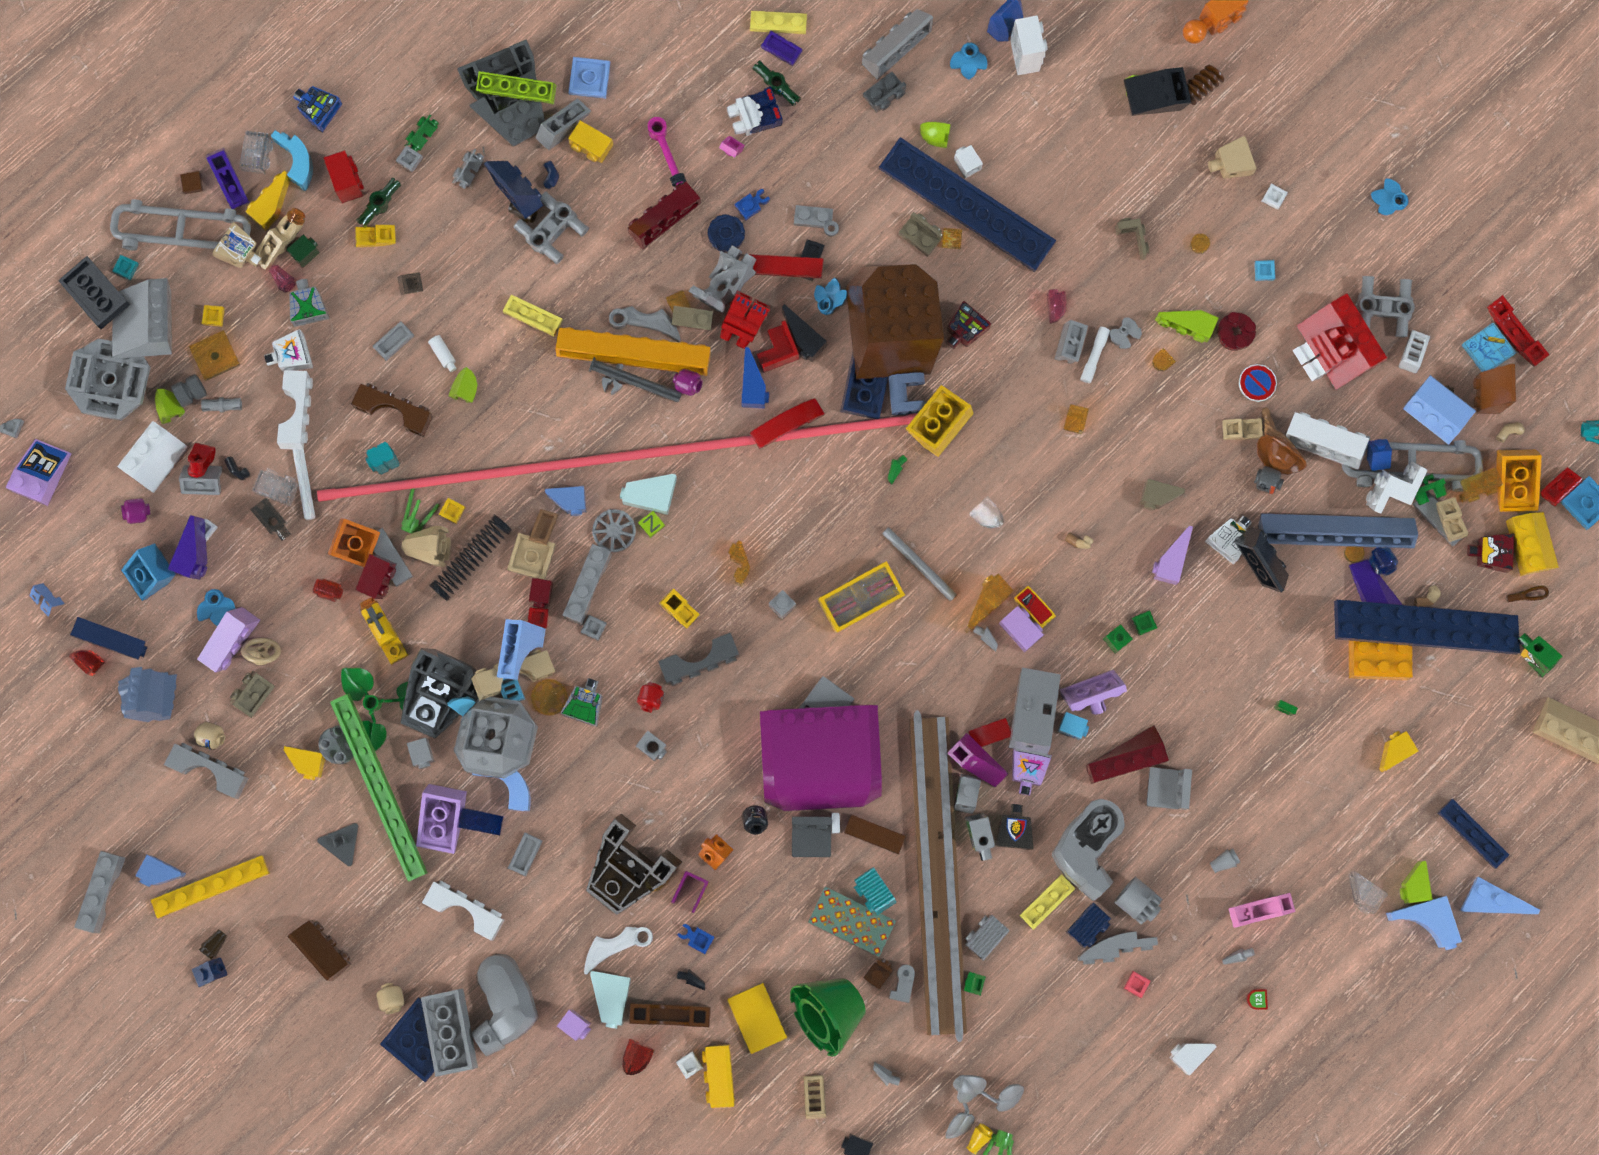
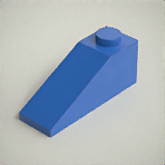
M745 347L742 407L765 409V403H769V392H766V385L750 348Z

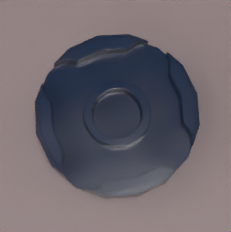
M724 214L717 216L711 221L707 235L710 244L720 252H728L731 246L739 248L745 238V229L739 218Z

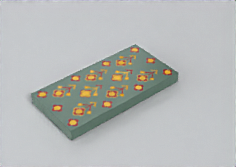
M827 887L824 888L808 923L878 957L896 922L881 913L879 915H876L874 911L870 913L866 906Z

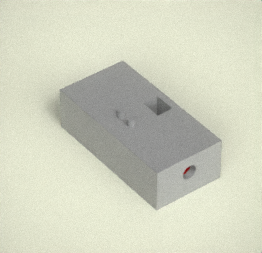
M1022 668L1018 680L1009 748L1048 754L1052 741L1061 674Z
M822 676L799 709L851 706L854 698Z

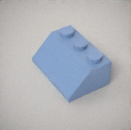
M1431 375L1403 408L1448 445L1476 412L1475 409Z

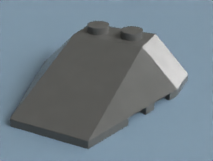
M526 39L459 67L457 70L464 86L474 98L479 100L485 97L493 113L496 114L521 99L479 93V91H476L478 72L520 77L533 69L535 71V61Z
M421 648L411 665L401 724L430 737L437 738L459 715L448 706L447 703L450 700L460 697H470L475 701L479 699L471 680L477 670L471 665L437 649Z

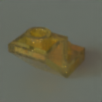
M738 540L736 544L733 543L728 554H730L729 558L731 561L742 566L736 569L733 576L735 584L742 587L750 572V565L743 544Z

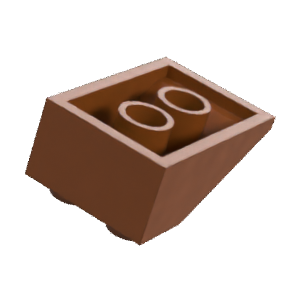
M1515 364L1483 371L1474 378L1473 388L1476 389L1474 408H1476V414H1500L1516 402Z

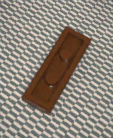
M854 815L850 816L844 832L896 854L900 853L906 837Z

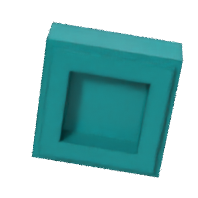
M120 255L112 272L131 281L139 263Z

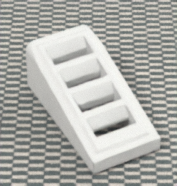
M1415 330L1411 331L1399 363V368L1417 373L1430 336ZM1413 339H1416L1424 343L1420 344L1418 342L1413 341Z

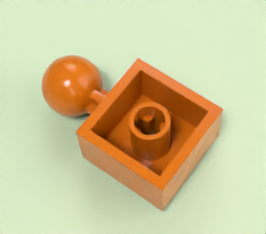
M1210 0L1205 4L1199 17L1200 20L1193 19L1185 24L1183 28L1185 40L1191 44H1197L1205 39L1207 30L1211 35L1217 32L1219 34L1228 28L1227 25L1232 22L1235 24L1242 19V14L1246 11L1249 1Z

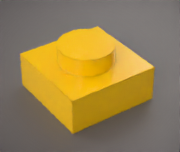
M204 305L202 324L205 326L222 327L225 308L222 306Z
M447 498L439 515L457 524L466 507Z

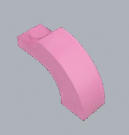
M1287 893L1229 908L1233 927L1235 928L1294 913L1295 908L1291 894Z

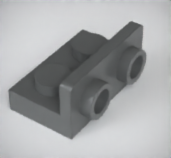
M890 72L863 93V97L877 113L880 110L887 109L891 105V101L895 98L897 100L906 93V83H901L897 76Z

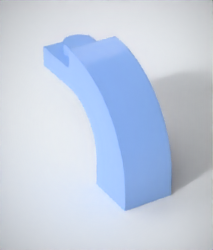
M516 771L504 779L499 778L505 782L509 789L508 809L530 811V791L523 776ZM472 774V775H474V776L491 777V776H484V775Z

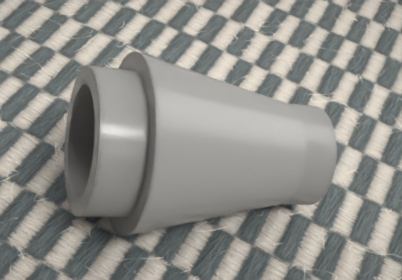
M1227 849L1214 861L1210 862V865L1214 872L1217 873L1237 867L1240 860L1234 849Z

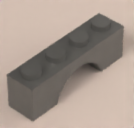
M731 633L712 640V649L709 655L702 661L695 663L686 662L675 654L658 661L667 685L675 686L682 683V679L686 677L693 679L700 676L701 671L707 669L710 672L718 669V665L725 662L727 665L737 661L736 658L739 657V652Z

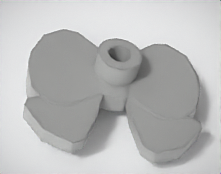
M1127 317L1122 320V326L1119 329H1112L1110 331L1109 337L1119 348L1127 349L1131 347V344L1126 336L1129 334L1136 339H1140L1142 332L1136 322Z

